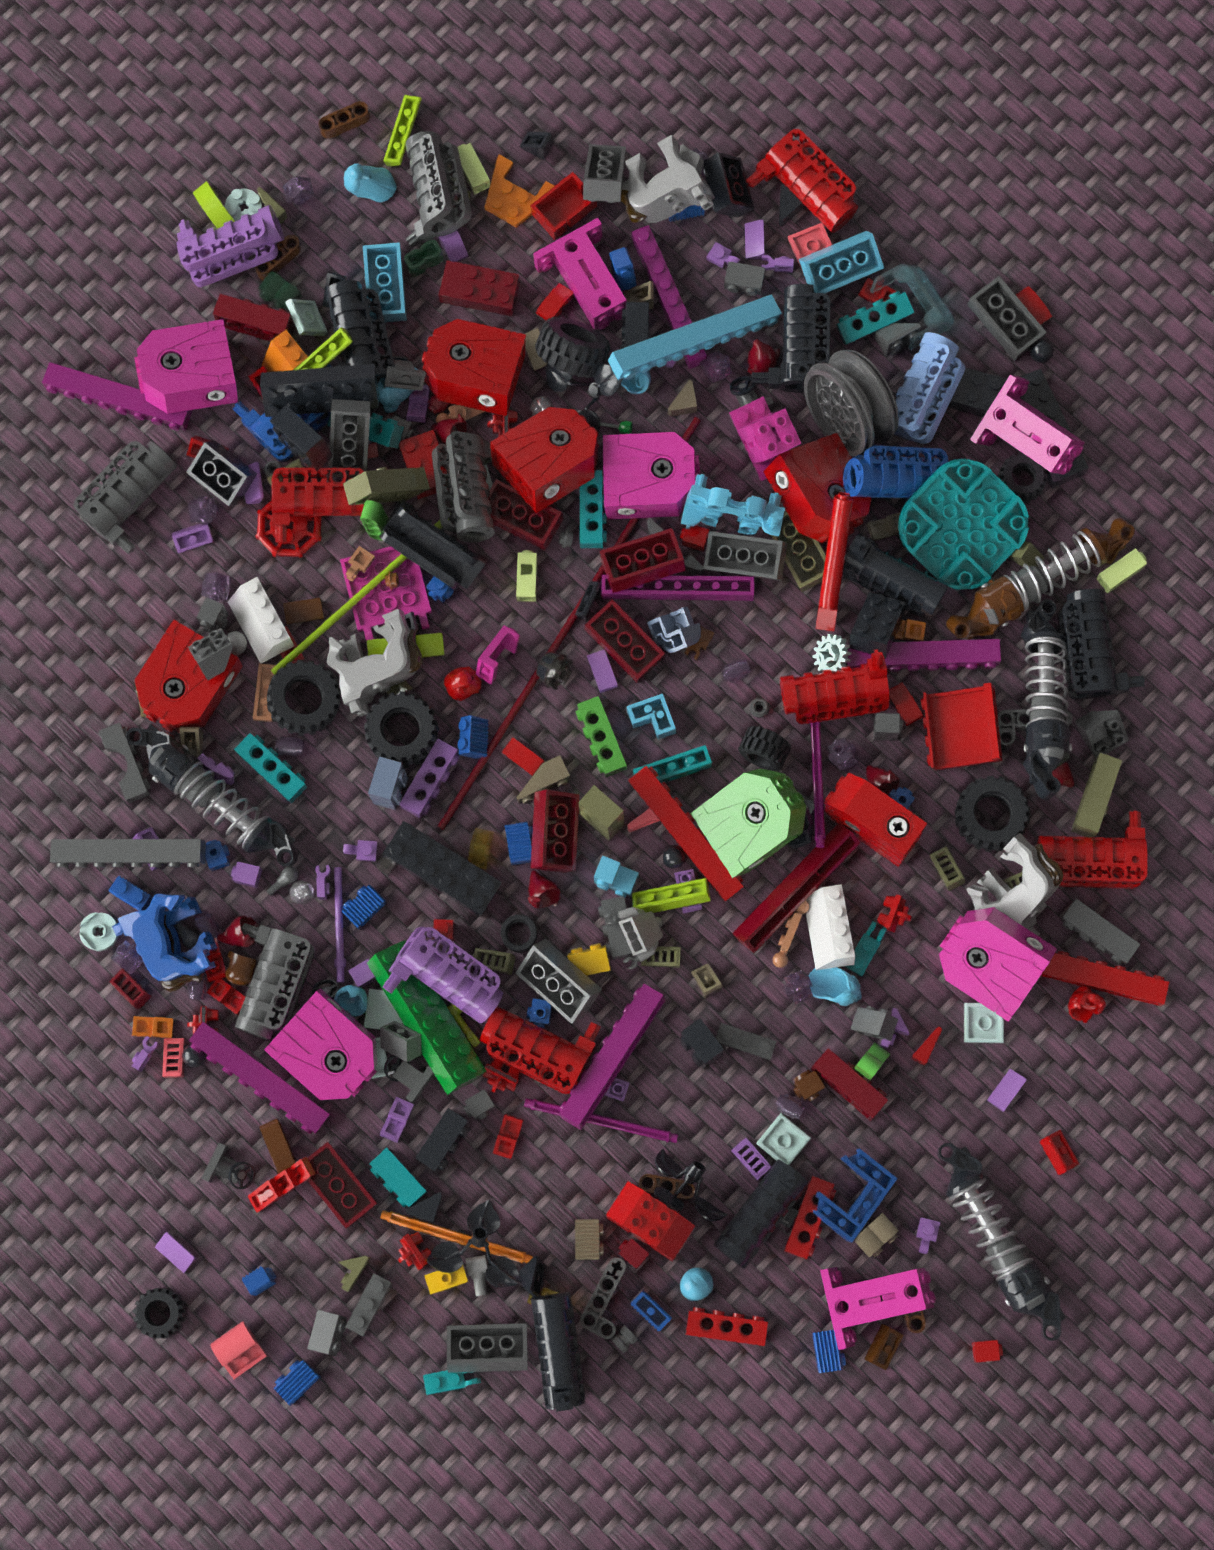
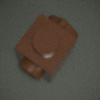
M809 1069L793 1079L795 1081V1088L793 1090L796 1096L804 1101L807 1099L810 1102L820 1096L819 1092L825 1088L815 1071L811 1072Z

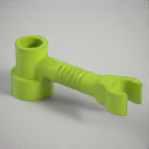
M452 1003L448 1005L447 1008L473 1047L478 1046L481 1043L460 1016V1013L463 1011Z

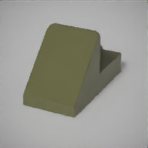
M362 1256L338 1262L351 1270V1273H346L341 1281L343 1284L341 1288L347 1292L352 1290L371 1258Z

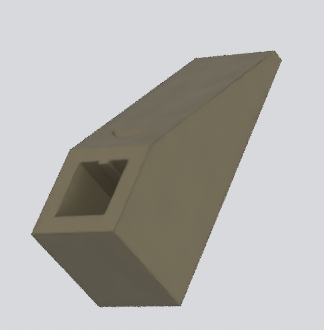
M560 755L544 762L516 797L518 803L523 802L525 804L532 801L535 792L546 789L551 790L555 786L559 788L568 784L570 775Z

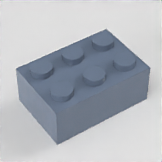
M379 757L368 792L373 804L396 810L397 805L400 806L399 804L403 798V795H401L402 788H406L408 783L407 773L402 763Z

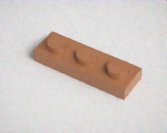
M259 664L253 711L254 721L273 722L271 713L267 708V692L274 675L271 669L276 665Z

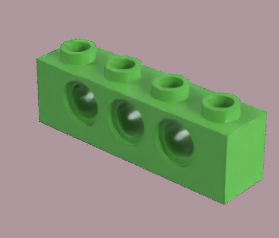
M599 696L577 704L578 710L575 712L579 722L583 720L585 727L582 730L586 739L590 738L592 745L589 747L592 755H597L599 762L596 764L600 774L604 773L605 777H609L626 770L627 765ZM591 716H595L599 720L596 724H590L588 719ZM601 733L606 738L603 741H597L595 736ZM605 751H610L613 755L611 758L605 759L602 757V754Z

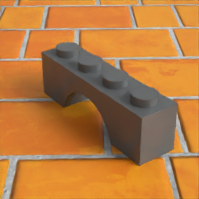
M119 722L98 732L108 752L120 753L126 758L127 772L119 782L125 800L130 804L149 796L148 789H151L148 779L143 778L141 772L144 771L141 761H137L135 758L137 754L135 746L126 739L128 728L126 726L123 727Z

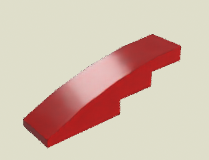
M304 1157L274 1178L266 1181L249 1194L248 1198L256 1213L297 1188L316 1173L308 1158Z

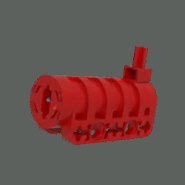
M800 129L791 130L769 150L765 158L756 164V171L746 179L748 186L754 188L763 179L768 182L776 176L831 233L837 232L846 225L858 209V205L853 201L856 190L854 182ZM793 136H794V137H798V136H799V137H800V138H799V141H798V140L793 141ZM807 147H810L814 150V153L812 155L806 149ZM831 173H837L840 178L836 180Z
M277 468L274 470L271 479L272 526H275V542L287 543V526L290 525V516H361L364 504L349 505L343 483L346 482L347 478L345 471H349V475H355V472L361 474L364 471L360 468H320L318 471L314 468ZM329 471H330V476H329V478H328V482H326V481H327L326 475L329 474ZM337 471L341 472L344 476L341 482L333 480L332 476ZM278 474H282L284 478L282 482H279ZM289 474H292V475H291V479H290L291 482H288V481H289V478H288V475H289ZM297 474L303 475L305 480L303 482H298L295 480L294 476ZM308 474H311V475H310V478H311V481H310V482H307V481H308V477H309ZM317 474L322 478L320 482H317L315 478Z
M878 649L874 650V653H871V658L867 659V663L860 664V667L850 668V666H844L838 671L826 669L822 670V673L819 674L807 672L803 673V676L793 677V675L780 677V689L785 714L795 713L796 721L799 724L877 713L889 708L887 667L883 653L878 652Z
M1129 812V827L1125 830V838L1038 837L1037 844H1042L1046 855L1057 862L1063 870V879L1059 887L1135 889L1147 877V843L1145 828H1141V812Z
M497 1006L483 1029L480 1041L487 1044L486 1048L492 1059H498L504 1065L510 1068L513 1067L519 1070L520 1073L562 1094L568 1095L573 1087L578 1084L596 1046L594 1041L601 1026L590 1022L584 1036H579L576 1044H573ZM497 1046H499L502 1052L496 1050L494 1053L492 1051V1048H497ZM517 1054L519 1057L517 1061L511 1062L509 1061L510 1055ZM534 1063L536 1069L531 1068L528 1070L526 1064L532 1065ZM550 1071L554 1073V1076L551 1079H545L543 1077L544 1074ZM568 1080L570 1082V1086H566L565 1088H563L562 1082L566 1083Z

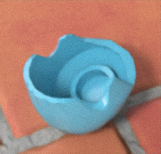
M649 371L645 373L639 372L629 379L623 378L621 385L632 394H641L650 385Z
M347 985L337 991L334 1001L347 1010L351 1016L357 1017L365 1013L368 999L364 989Z
M703 1268L688 1270L680 1281L681 1293L690 1301L704 1299L713 1289V1278Z

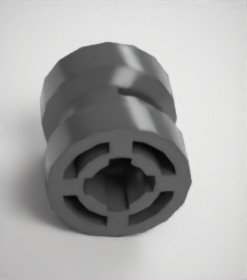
M624 1325L620 1329L621 1333L611 1338L623 1353L628 1350L630 1344H634L638 1340Z

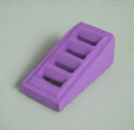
M747 1138L731 1150L756 1181L771 1169V1165ZM747 1145L749 1148L740 1155L738 1152ZM752 1151L754 1154L745 1161L744 1157ZM757 1157L759 1160L750 1166L749 1163ZM762 1163L764 1166L758 1172H755L754 1169Z

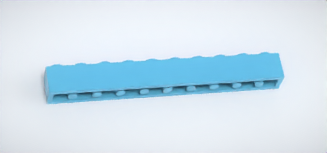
M771 294L614 351L608 362L618 380L622 378L629 379L636 373L649 371L652 367H662L671 360L678 361L683 356L688 354L690 356L694 355L704 348L708 350L717 343L721 342V344L730 341L731 338L743 337L747 332H757L766 325L768 327L773 326L778 322V318L782 313Z

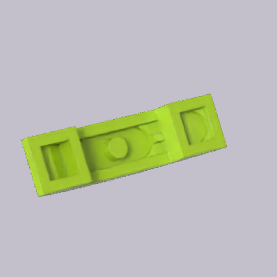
M207 181L193 192L198 203L216 228L224 226V223L230 220L235 222Z

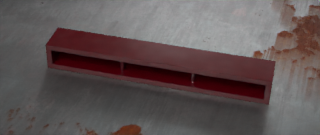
M838 823L826 835L825 847H815L732 934L744 947L755 953L860 844V841L851 830Z

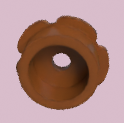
M392 571L385 576L386 586L390 587L391 590L399 588L398 573H392Z

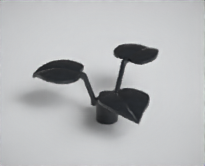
M547 363L546 379L552 390L563 392L567 389L568 385L589 387V394L594 399L584 410L579 409L576 411L579 415H583L590 427L593 426L598 432L600 429L599 416L592 410L588 411V409L599 400V396L614 395L619 389L623 378L618 380L611 366L603 364L595 370L594 379L596 382H570L573 375L559 371V369L553 368Z
M664 1149L657 1154L655 1165L659 1171L668 1177L674 1176L677 1179L684 1176L685 1181L674 1194L665 1188L657 1187L654 1190L656 1199L679 1213L683 1210L684 1204L676 1197L687 1183H697L693 1197L696 1211L709 1221H718L728 1215L705 1199L698 1197L703 1180L701 1176L706 1171V1167L701 1162L693 1160L690 1166L683 1170L666 1154Z
M489 1200L475 1207L469 1214L467 1227L472 1232V1237L461 1252H459L458 1247L454 1243L442 1242L434 1247L427 1258V1262L434 1269L444 1273H453L462 1267L463 1260L460 1256L466 1252L471 1244L477 1248L485 1247L488 1261L491 1264L486 1269V1279L488 1282L500 1288L516 1286L519 1283L518 1270L510 1259L500 1256L495 1262L492 1261L487 1238L488 1235L494 1234L499 1229L500 1218Z

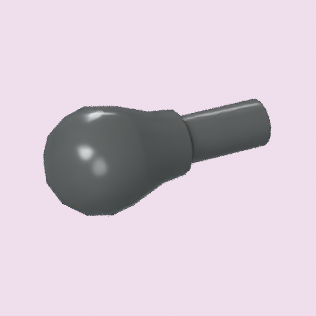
M293 866L284 868L277 882L266 892L272 896L281 887L295 882L299 876L298 870Z
M180 922L174 925L184 946L193 948L198 941V934L186 926L184 927Z

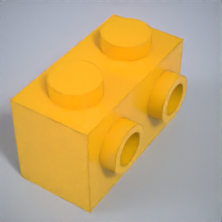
M601 943L590 945V949L582 950V947L572 949L571 953L567 955L568 960L586 976L611 970L606 945L601 946Z

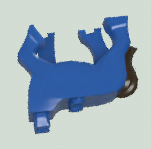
M161 893L154 895L146 910L135 911L118 918L119 923L113 925L112 928L116 936L124 934L134 939L137 945L136 951L142 957L152 977L161 981L166 991L173 992L188 982L196 981L200 983L202 981V973L216 967L214 962H209L207 956L217 946L211 932H203L191 950L181 953L180 940L174 925L202 912L195 897H188L183 902L185 895Z

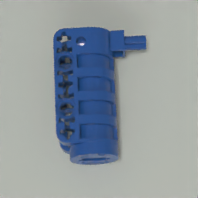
M241 401L235 404L233 410L242 418L243 425L276 460L286 462L294 455L290 451L289 446H284L278 440V436L272 431L273 425L269 420L273 417H265V413L260 416L254 409L250 411ZM325 412L298 414V416L318 433L328 423L331 412H327L328 416L325 419H320ZM283 452L286 453L285 456H283V455H280V456H279L280 453H283Z
M872 446L864 452V455H857L847 462L843 473L844 488L851 497L909 499L940 466L948 462V456L940 448ZM887 451L892 453L893 456H887ZM919 453H922L925 457H919Z

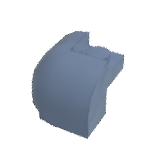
M688 606L647 622L656 645L668 651V653L694 645L701 636L700 624H694Z

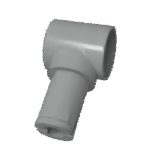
M486 1255L466 1258L468 1276H471V1279H473L476 1296L487 1295L485 1276L488 1266Z

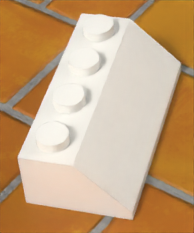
M258 577L242 584L228 603L259 662L263 663L294 647V644Z
M842 884L822 887L814 891L806 899L809 903L806 918L816 970L854 965L855 954Z

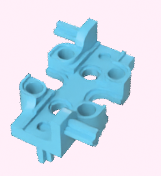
M697 474L695 485L691 486L683 510L681 524L686 525V529L698 525L700 521L705 525L716 527L719 517L723 513L738 516L737 521L740 522L738 533L755 535L758 529L762 527L763 531L767 534L780 535L785 508L779 507L781 501L779 493H770L768 504L766 500L756 496L748 497L745 502H738L731 499L732 493L728 489L719 487L707 489L708 477L704 474Z

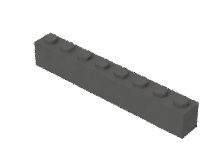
M51 839L50 862L57 864V867L64 868L68 867V864H75V867L82 868L87 867V864H94V867L100 868L105 867L106 864H112V867L119 868L124 867V864H131V867L137 868L143 867V864H150V867L156 868L161 867L162 864H169L168 867L174 868L180 867V864H187V867L197 868L199 864H205L206 841L202 839Z

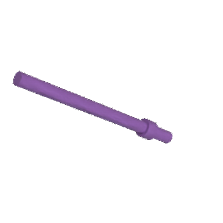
M336 867L334 868L336 959H334V967L336 968L337 983H344L346 959H344L342 868Z

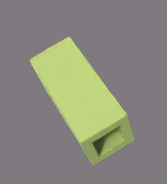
M471 143L458 146L463 174L474 195L490 188V179Z
M1135 548L1098 575L1097 580L1105 591L1110 593L1144 569L1147 565V559L1142 552H1138Z
M523 550L522 553H518L516 598L517 601L536 602L537 553H533L531 550Z

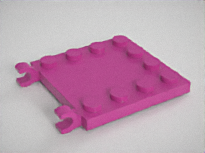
M391 546L371 551L370 553L375 556L374 561L365 573L359 571L353 582L347 579V575H345L352 566L348 562L351 557L340 559L349 598L351 599L401 553ZM409 558L392 572L398 573L399 588L391 590L390 587L386 586L384 579L352 607L358 632L364 631L366 642L367 640L374 639L372 633L373 626L385 625V619L382 615L397 609L404 611V615L414 612L415 617L419 616L422 630L430 628L426 614L432 612L419 565Z

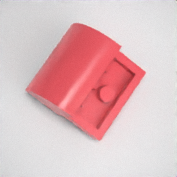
M244 1321L210 1344L215 1356L233 1379H236L267 1357L265 1351L256 1341L255 1336Z

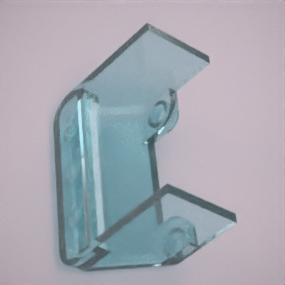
M900 264L875 278L870 289L871 293L896 280L901 283L907 282L927 312L924 321L928 328L913 336L908 347L910 350L920 345L925 333L941 334L953 325V314L919 266Z

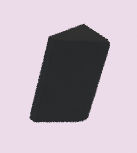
M591 581L575 613L579 618L587 621L601 591L602 585L600 582Z

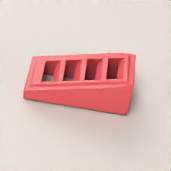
M649 808L627 825L628 832H633L660 820Z
M184 1038L164 1039V1078L184 1077V1061L182 1059ZM169 1044H179V1048H169ZM169 1052H179V1055H169ZM169 1059H178V1063H169ZM169 1067H178V1070L169 1071Z

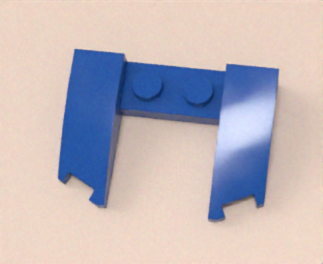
M860 1148L856 1149L857 1154L849 1158L847 1155L841 1158L846 1165L868 1182L849 1211L846 1213L819 1191L816 1193V1198H819L817 1211L813 1210V1213L847 1242L851 1243L898 1179Z

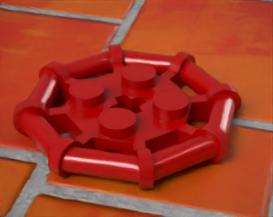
M272 500L261 510L257 511L258 524L255 537L272 553L273 557L302 558L312 546L322 539V516H290V523L293 522L294 524L292 530L287 529V543H278L275 546L267 538L270 536L275 538V526H272V515L268 514L272 510ZM265 518L270 520V530L266 532ZM314 520L313 533L308 530L309 522ZM306 537L310 538L305 544L299 547L298 544L303 539H305ZM291 544L295 545L296 549H282L283 545Z

